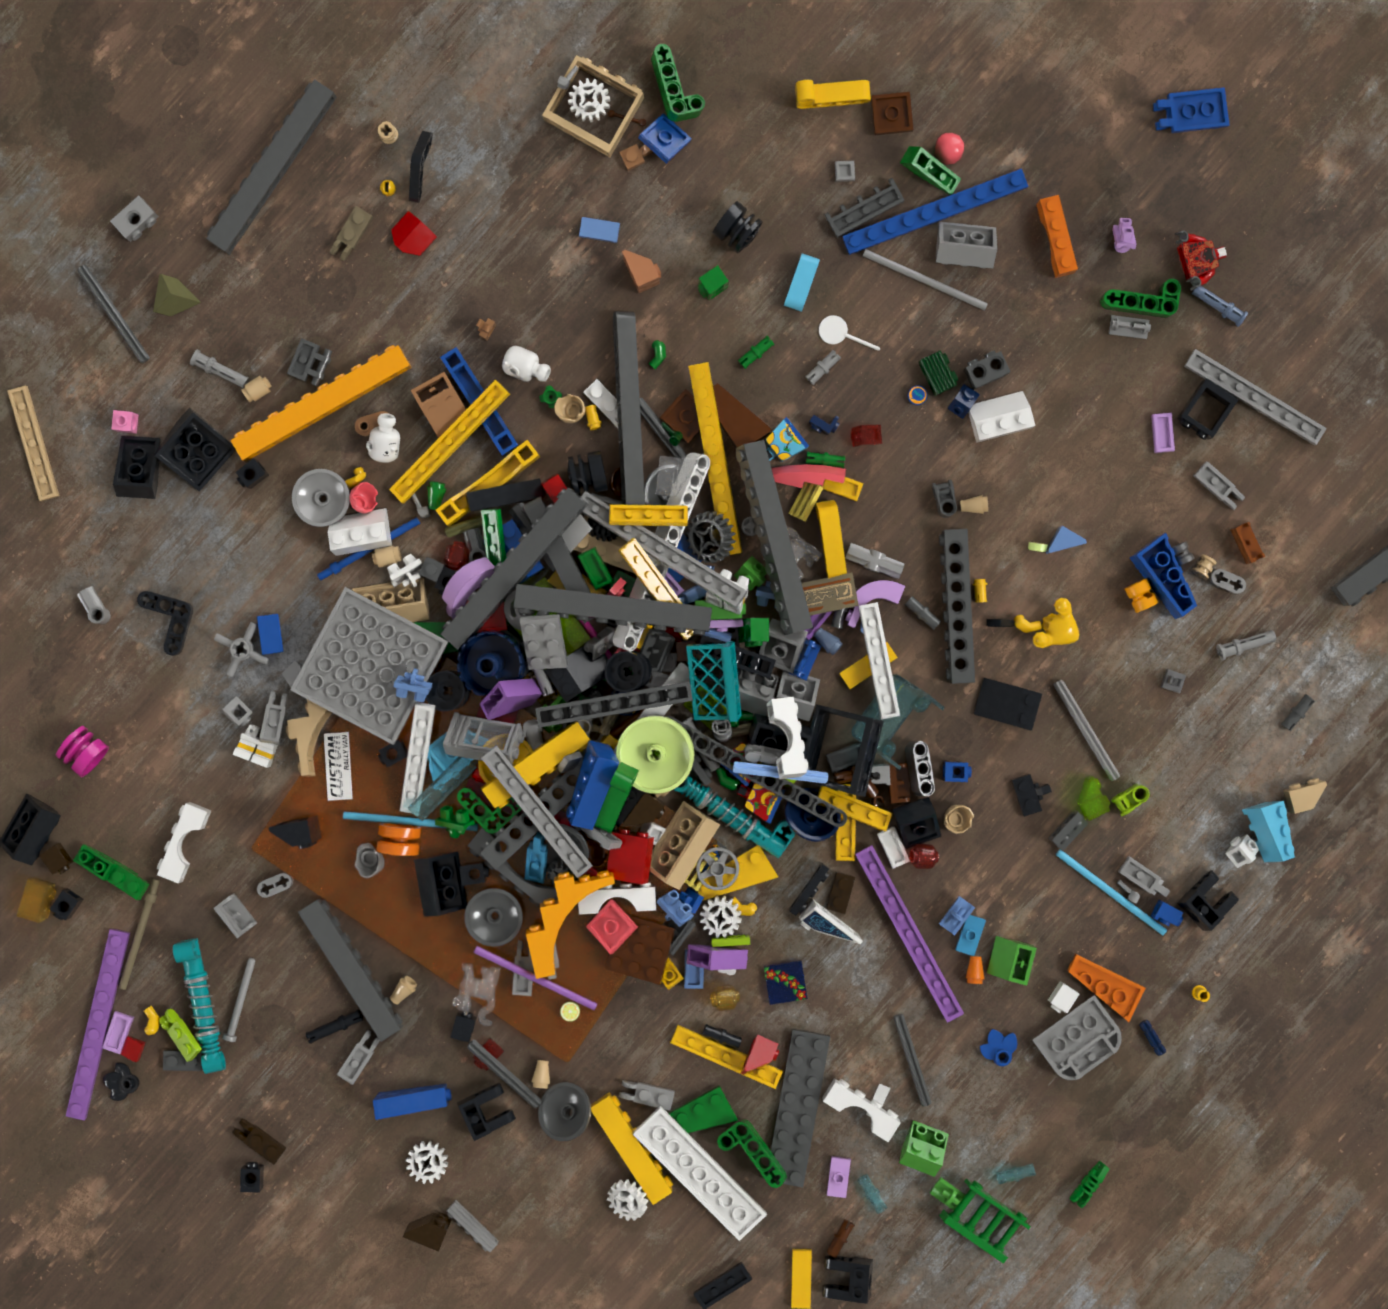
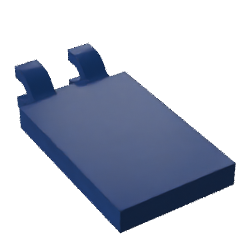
M1225 87L1169 93L1166 100H1157L1153 104L1154 112L1166 109L1167 119H1159V122L1155 123L1156 131L1171 128L1172 133L1229 126Z

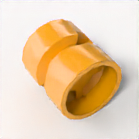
M1147 578L1124 588L1128 598L1133 599L1131 604L1136 613L1159 603L1155 593L1150 592L1152 587Z

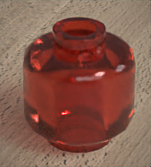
M454 541L453 544L447 545L443 559L447 568L459 570L468 564L470 550L465 547V543Z
M917 844L910 850L909 860L916 869H932L939 861V852L931 844Z

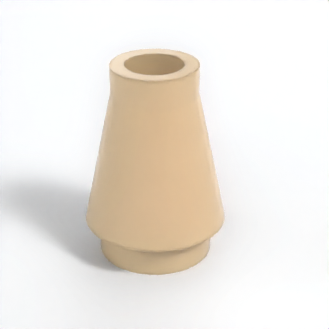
M980 495L960 501L961 512L980 514L988 512L987 496L983 497Z
M409 976L401 978L390 996V1000L398 1005L415 991L416 982Z
M537 1060L531 1081L533 1082V1087L548 1089V1084H550L549 1061Z

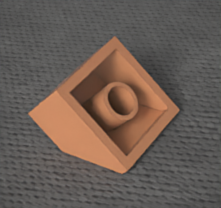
M627 250L622 251L623 260L638 293L660 284L661 271L657 263L653 265L652 260Z

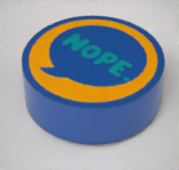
M914 386L908 392V400L913 405H921L927 399V391L922 386Z

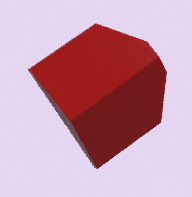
M410 211L391 229L394 245L403 253L421 256L437 238Z

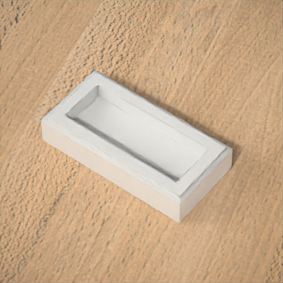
M895 826L888 828L886 832L881 831L877 833L892 869L910 862Z

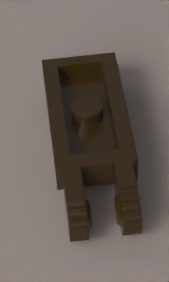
M242 1118L239 1123L243 1128L251 1131L250 1134L247 1136L234 1128L232 1133L259 1155L275 1165L286 1150V1147L258 1126H254Z

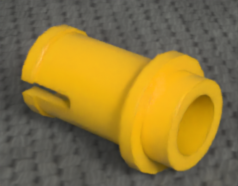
M596 405L586 406L587 427L590 430L601 428L602 421H599Z
M974 579V583H972L975 591V603L987 602L986 585L988 583L985 579Z
M1197 985L1192 989L1194 999L1202 1002L1209 1000L1210 993L1207 992L1204 986Z

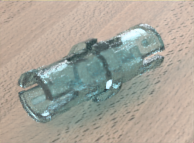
M1033 1163L1020 1167L1013 1166L1012 1169L996 1172V1176L1000 1185L1036 1176Z
M868 1174L861 1176L857 1181L863 1188L866 1199L870 1200L877 1214L884 1212V1209L888 1207L882 1200L879 1189L875 1188Z

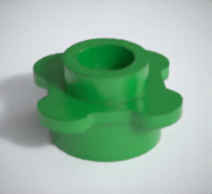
M549 385L545 388L543 395H540L539 399L541 402L548 404L549 408H554L557 399L562 398V393L557 392Z

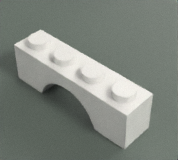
M794 697L771 699L766 704L769 723L779 726L785 732L788 740L785 754L776 760L779 779L802 777L807 773L808 762L804 758L805 744L801 740V723L797 719L798 705L794 702Z
M191 802L182 805L178 814L180 819L178 823L174 824L171 831L173 834L172 839L165 845L164 851L166 854L164 859L161 858L157 865L159 870L158 876L178 884L183 882L190 863L182 853V842L190 831L205 828L211 810Z
M651 882L643 885L640 884V886H632V883H622L620 887H613L612 884L587 895L578 903L579 914H596L599 912L602 904L613 897H622L629 900L634 905L636 911L656 910L655 885H651Z
M834 1078L822 1097L823 1102L839 1112L850 1106H858L865 1109L871 1116L872 1133L889 1142L901 1123L899 1118H897L899 1115L890 1109L888 1111L881 1108L882 1104L874 1099L872 1101L865 1098L866 1094L858 1089L852 1090L846 1081L842 1079L838 1081Z

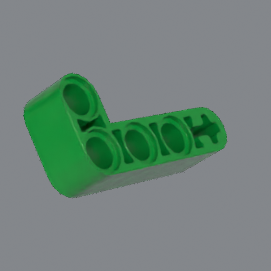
M666 44L657 45L651 56V62L668 119L673 122L697 118L705 106L704 98L698 94L684 96L670 47ZM662 72H668L670 76H665ZM668 90H673L675 94H670ZM691 104H696L699 109L693 108ZM673 108H678L681 112L677 113Z
M1169 279L1160 286L1159 296L1112 289L1102 295L1100 304L1107 310L1168 318L1178 309L1181 285L1178 280ZM1166 286H1173L1174 293H1169ZM1111 296V299L1116 301L1110 303V300L1107 298ZM1126 298L1133 300V307L1126 304ZM1145 301L1152 303V309L1149 310L1145 307ZM1167 303L1171 306V312L1164 310V304Z
M623 762L620 763L609 784L610 787L595 822V827L610 834L612 833L638 775V769Z
M742 1119L718 1137L717 1144L724 1151H728L737 1144H740L771 1187L778 1188L786 1181L787 1175L785 1170L748 1120ZM739 1125H744L746 1127V1134H742L739 1132ZM724 1136H728L731 1138V1145H726L724 1143ZM750 1141H755L758 1144L757 1150H753L750 1147ZM762 1157H766L769 1159V1166H765L761 1163ZM774 1166V1169L771 1170L770 1173H768L771 1167ZM777 1175L780 1176V1179H779V1180H778V1179H777V1180H774V1179H773L774 1176H777Z

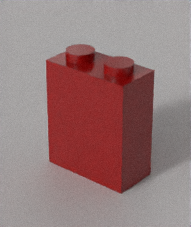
M619 828V831L612 832L613 835L622 840V845L620 848L609 850L607 871L609 873L613 872L615 880L641 885L648 883L654 837L648 836L647 832L637 831V834L630 833L629 829Z

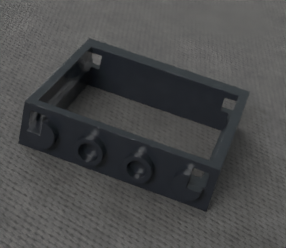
M816 704L810 728L812 739L805 756L808 762V770L816 771L830 714L865 722L866 725L851 786L829 780L825 784L811 783L865 797L884 721Z

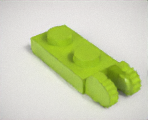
M167 1009L165 1015L160 1017L159 1023L163 1029L167 1030V1033L185 1060L190 1062L202 1048L175 1010Z

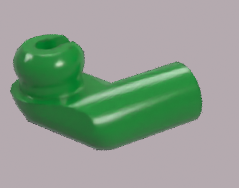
M655 340L652 343L655 356L648 363L654 370L666 358L665 344L659 340Z
M741 711L742 716L737 722H730L731 727H738L739 721L753 720V713Z
M724 767L715 770L721 786L729 790H736L740 787V780L728 777Z

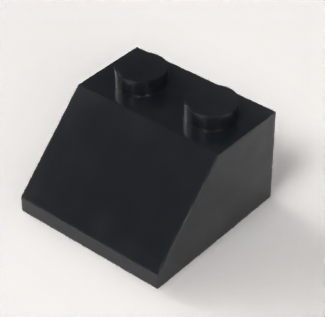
M929 797L893 809L895 821L905 849L942 837L937 815Z

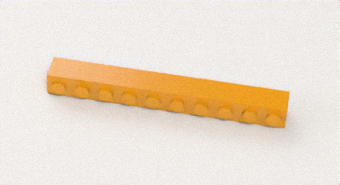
M389 346L382 355L378 356L376 354L370 357L366 364H358L351 368L352 372L346 375L344 373L334 378L335 381L329 385L328 383L322 384L315 393L311 394L309 392L301 397L302 400L299 402H291L284 406L285 410L279 413L278 411L271 413L267 416L268 419L263 422H255L248 431L242 430L234 435L235 438L231 442L241 460L245 462L251 460L411 369L412 367L400 346Z

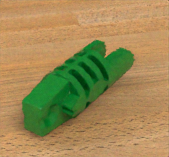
M1099 1161L1088 1171V1175H1085L1081 1185L1079 1184L1069 1199L1072 1202H1077V1205L1083 1208L1093 1196L1092 1193H1095L1100 1187L1099 1184L1103 1183L1110 1168Z

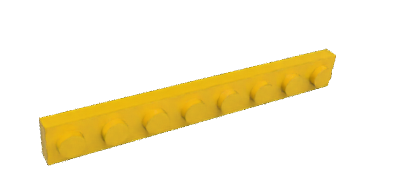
M494 380L389 490L404 504L501 405L510 393L497 380Z

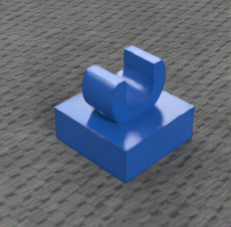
M687 888L686 892L681 891L679 899L683 904L688 903L692 907L691 913L693 914L696 913L704 899L702 895L691 888Z

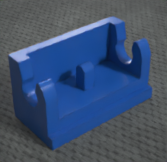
M279 615L257 616L262 655L284 652Z

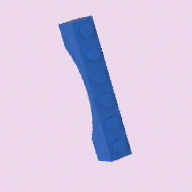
M455 347L440 358L471 405L484 392V389L458 348ZM497 410L482 423L503 457L509 455L519 446Z

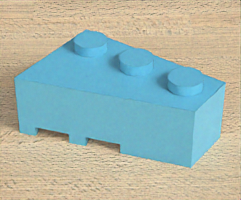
M1284 801L1264 802L1242 809L1243 814L1248 815L1251 822L1249 825L1250 830L1256 834L1258 840L1255 842L1264 862H1282L1295 858Z

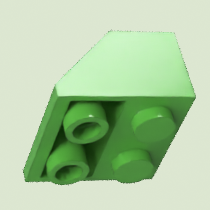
M996 936L986 973L1007 981L1027 985L1037 948L1031 944Z
M913 1120L902 1146L899 1163L935 1177L943 1165L949 1134Z

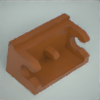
M1248 521L1230 529L1246 564L1265 557Z

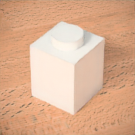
M1060 981L1048 999L1052 1003L1050 1007L1059 1013L1061 1011L1068 1013L1079 993Z

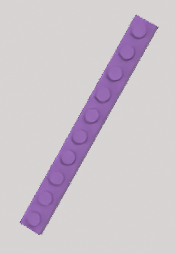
M870 845L855 853L946 1022L948 1023L963 1015V1010L873 846Z
M112 928L109 930L68 1103L67 1117L80 1120L87 1118L103 1051L102 1046L107 1034L130 937L129 932Z

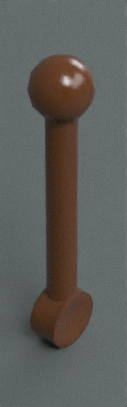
M614 110L608 111L609 117L625 118V115L615 113ZM632 118L631 120L632 122L639 123L642 127L647 123L645 119Z

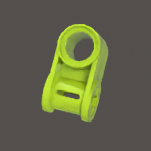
M1135 784L1114 796L1111 802L1116 804L1120 810V815L1125 816L1146 802L1150 792L1145 786ZM1142 788L1144 791L1143 796L1136 798V790Z

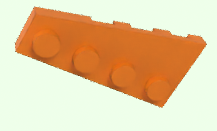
M1075 954L1067 971L1125 1020L1130 1022L1146 988Z

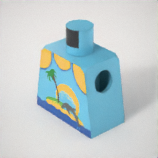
M787 417L765 440L769 447L766 449L769 461L777 457L780 462H783L809 447Z

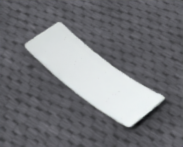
M879 1084L873 1099L883 1106L890 1088Z

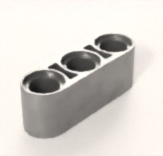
M911 741L906 745L905 753L912 793L916 796H931L934 793L935 785L928 745L923 741ZM916 746L919 748L918 754L915 752ZM919 765L922 767L921 773L918 771ZM922 784L925 786L924 792L921 790Z

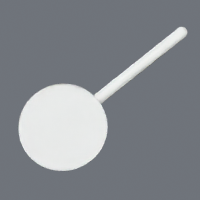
M828 316L820 323V337L828 344H838L847 337L877 351L880 350V347L847 334V324L839 316Z

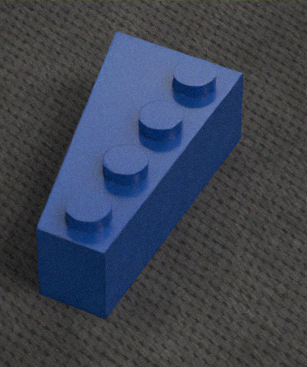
M1164 533L1132 555L1130 559L1142 576L1148 579L1153 591L1173 618L1178 619L1194 609L1197 604L1188 583H1186L1183 577L1182 568L1178 565L1174 556L1176 554L1169 544L1167 533Z
M588 741L572 800L566 812V816L572 826L593 830L609 790V784L619 765L618 758L608 744Z

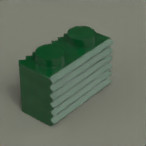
M940 350L918 362L934 396L957 386L956 381H958V377L954 370L950 371L948 367L950 361L946 353L942 354Z

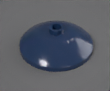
M804 788V790L817 796L819 791L814 788ZM801 794L798 798L799 803L802 805L807 804L809 796ZM790 801L786 803L785 817L787 823L803 839L814 842L825 841L837 832L839 827L833 826ZM819 805L815 808L818 814L826 811V808ZM835 813L833 815L835 823L841 822V814Z

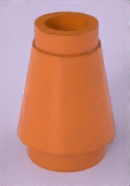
M970 956L966 973L967 983L983 984L985 978L982 957Z

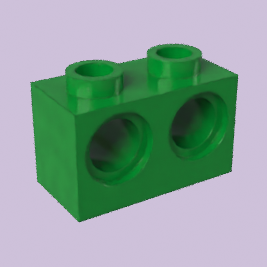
M717 265L699 278L698 291L703 298L707 297L710 301L728 288L729 280Z
M769 618L742 619L743 627H738V643H745V647L763 646V642H769Z

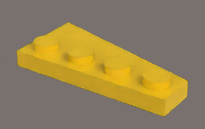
M756 845L736 857L739 863V874L736 881L730 887L723 890H712L702 884L698 893L704 897V901L778 878V875L761 847ZM734 859L725 864V866L736 869ZM724 874L723 886L731 882L735 874ZM712 875L706 878L705 882L708 885L717 887L715 876Z

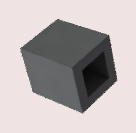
M426 557L419 575L437 582L444 566L446 567L447 565Z

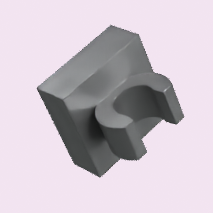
M1166 669L1161 688L1181 693L1186 675Z

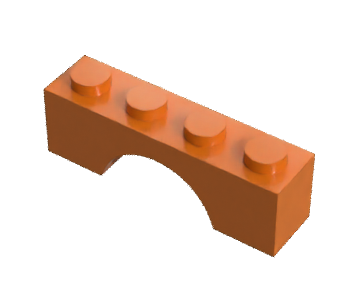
M1055 195L1040 199L1036 205L1040 221L1048 235L1051 263L1055 278L1074 274L1078 267L1060 197Z

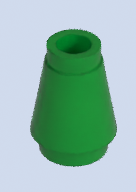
M430 481L429 486H427L428 509L436 510L441 506L446 492L445 483Z

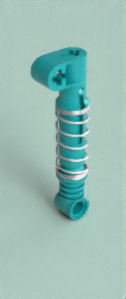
M690 776L685 779L683 786H678L674 789L682 795L685 793V797L689 796L688 799H693L697 808L703 809L707 806L706 811L708 815L712 814L716 817V821L721 820L725 823V827L730 826L733 828V832H739L746 841L751 840L776 858L783 854L796 834L789 826L790 832L784 833V836L788 839L786 841L775 833H783L782 827L788 826L786 819L780 820L773 831H770L761 825L760 820L752 819V815L748 816L743 813V809L739 810L734 807L735 803L732 805L728 803L726 797L723 799L717 795L718 792L713 794V789L709 786L700 787L701 784H696V780L693 782V778Z
M198 938L177 942L173 945V955L176 963L183 962L185 971L184 984L189 991L187 997L191 1000L189 1007L193 1010L191 1018L195 1019L193 1028L199 1029L195 1033V1037L202 1044L200 1046L203 1048L201 1053H204L201 1056L202 1069L205 1074L225 1070V1056L222 1051H219L221 1048L218 1046L220 1044L219 1041H217L220 1030L218 1025L213 1026V1023H215L214 1018L217 1016L213 1014L212 1008L214 1005L211 1004L210 1000L212 995H209L208 990L210 985H207L209 977L208 973L204 971Z

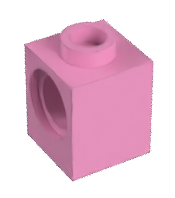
M113 410L111 429L117 432L137 434L139 415L133 412Z

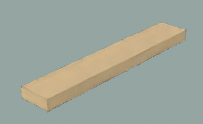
M25 385L8 390L38 499L42 502L59 497L28 386Z

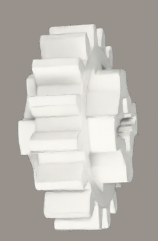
M586 78V83L583 84L580 80L579 87L572 86L575 92H569V96L573 99H569L568 103L573 105L570 107L571 112L576 111V118L582 116L583 122L586 118H589L591 123L594 117L599 121L600 114L606 115L604 109L610 108L609 104L606 103L610 101V96H606L609 93L608 89L602 90L604 87L603 83L597 85L596 79L590 83L589 79ZM600 94L602 96L601 104L597 101ZM577 97L581 100L579 106H577ZM586 99H593L592 103L590 101L586 103Z
M716 896L714 901L712 899L708 900L709 905H703L702 908L705 911L700 912V915L703 916L700 923H705L704 930L710 929L709 935L714 932L716 933V938L720 934L726 938L727 933L733 935V929L738 930L739 925L737 923L742 921V918L738 916L742 912L736 910L739 905H733L732 898L726 901V896H723L722 900ZM719 905L716 910H710L712 907ZM721 910H722L723 920H722L721 923H720V919H719V916H718V915L720 914V912H721ZM732 923L729 927L723 928L724 925Z
M431 1140L427 1145H425L424 1141H421L420 1147L415 1144L413 1147L415 1151H409L408 1154L411 1157H407L406 1162L410 1164L406 1168L408 1170L412 1169L410 1176H417L415 1181L421 1178L423 1179V1184L428 1179L430 1183H433L434 1178L440 1180V1173L445 1174L446 1170L443 1167H447L448 1162L444 1160L448 1158V1155L442 1154L445 1150L444 1148L438 1149L439 1143L433 1146ZM423 1150H430L426 1153L421 1152ZM435 1155L438 1156L440 1164L438 1161H436ZM431 1156L430 1163L423 1168L425 1161ZM415 1162L418 1163L419 1170L416 1168Z
M629 1179L625 1182L619 1180L618 1183L615 1182L608 1191L610 1196L607 1198V1201L611 1202L609 1207L615 1209L613 1213H619V1218L625 1216L627 1221L631 1218L634 1221L638 1217L640 1218L648 1208L646 1206L648 1200L644 1199L646 1193L640 1191L642 1187L637 1188L636 1182L630 1184Z

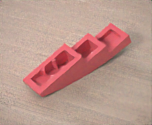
M802 464L771 468L775 482L799 488L803 487L804 482L823 486L824 479L844 483L846 469L826 465Z

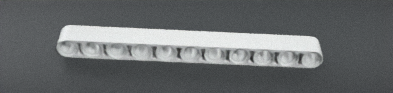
M692 452L686 456L667 502V505L688 506V519L710 467V459L707 455ZM658 526L655 534L677 547L685 526ZM647 554L665 578L669 567ZM637 577L629 598L655 601ZM627 623V626L618 625L613 636L614 646L627 651H633L639 643L644 628L635 627V623Z

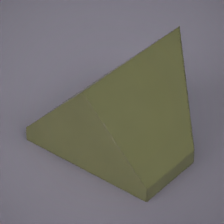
M159 274L153 312L173 316L201 303L177 278Z

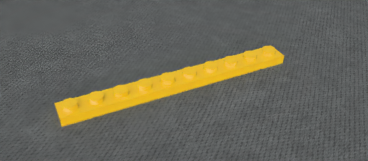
M709 362L690 365L688 367L704 455H707L710 459L708 477L714 511L717 512V515L724 514L723 519H729L728 525H733L731 532L736 533L732 536V539L736 540V542L731 544L734 549L729 551L730 555L742 553Z

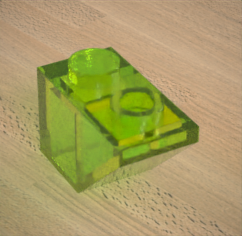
M1090 775L1085 779L1078 800L1085 819L1088 821L1110 811L1108 807L1110 802L1106 795H1102L1100 791L1102 786L1098 778Z

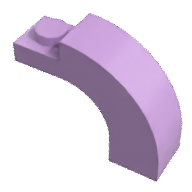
M486 557L466 564L447 583L442 599L446 602L447 614L452 619L456 617L455 612L462 605L465 607L468 597L476 589L482 587L480 585L487 576L490 578L493 575L495 566Z
M887 580L868 583L856 591L858 605H866L873 599H884L898 604L905 586ZM855 606L853 610L849 609L845 618L848 621L847 626L856 627L860 617L858 606Z

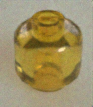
M732 985L715 987L710 994L712 1007H715L718 1011L735 1009L737 1002L740 1001L738 990H735Z

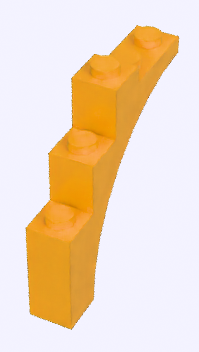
M567 871L558 873L554 877L558 900L549 898L540 903L544 926L540 924L532 925L526 930L536 979L555 975L554 945L564 919L574 906L587 895L600 888L615 884L613 872L601 871L597 873V876L592 877L583 875L578 880H575L573 873L569 874Z

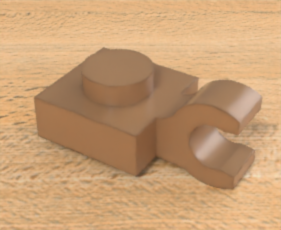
M637 144L619 153L629 171L644 164L645 160L643 157L654 152L646 145L639 149Z
M488 318L485 322L479 319L476 326L479 328L480 338L488 341L496 327V323Z

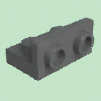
M1074 810L1048 839L1060 850L1064 851L1088 825V822L1083 819L1084 817L1079 812Z

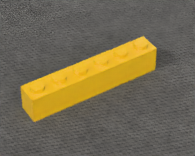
M574 721L512 766L528 785L531 784L533 786L541 780L540 776L544 773L550 774L556 770V765L562 761L564 756L572 754L577 750L581 752L586 749L590 739L579 723ZM496 777L481 787V790L494 808L504 807L509 803L508 799L512 797Z
M609 1092L591 1104V1112L646 1193L652 1205L672 1193L673 1182L668 1175L664 1176L662 1173L663 1167L658 1159L654 1160L651 1152L633 1135V1131L637 1127H632L630 1116L626 1111L622 1112L619 1107L621 1105L620 1101Z

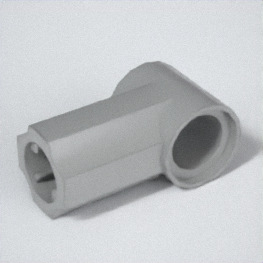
M93 586L85 588L77 594L88 613V619L92 623L106 624L109 622L110 612L104 607ZM98 611L102 612V618L100 620H97L96 614Z

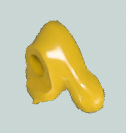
M1062 597L1057 599L1054 607L1059 614L1051 613L1043 618L1042 628L1046 633L1036 632L1033 636L1032 642L1036 647L1045 648L1051 645H1066L1075 643L1079 639V630L1072 615L1071 603L1068 599Z

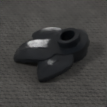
M116 1063L115 1072L108 1073L103 1077L105 1086L112 1090L110 1098L114 1101L124 1100L128 1094L135 1092L139 1087L138 1077L131 1074L129 1067L124 1063Z

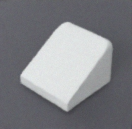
M650 822L643 823L640 831L647 832L648 836L654 837L653 845H656L666 828Z

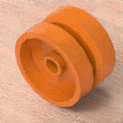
M392 823L379 824L378 834L390 839L377 841L376 851L395 856L419 855L420 845L417 842L408 840L420 838L422 827Z

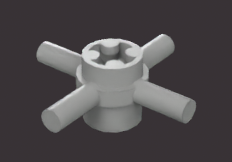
M250 622L244 637L237 638L234 641L218 633L216 634L214 640L229 647L233 657L226 672L227 675L233 677L240 661L249 658L265 665L268 664L270 658L255 652L254 646L250 641L258 626L257 624ZM240 644H244L243 648L247 650L246 653L237 652Z

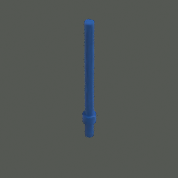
M416 517L391 531V540L421 524L419 519ZM375 549L355 552L339 562L335 561L329 565V568L318 573L317 576L321 581L332 574L336 575L342 571V568Z

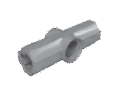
M853 543L850 544L845 559L861 564L868 570L877 573L881 572L899 579L905 565L902 562L886 557L881 552L873 549L868 550Z

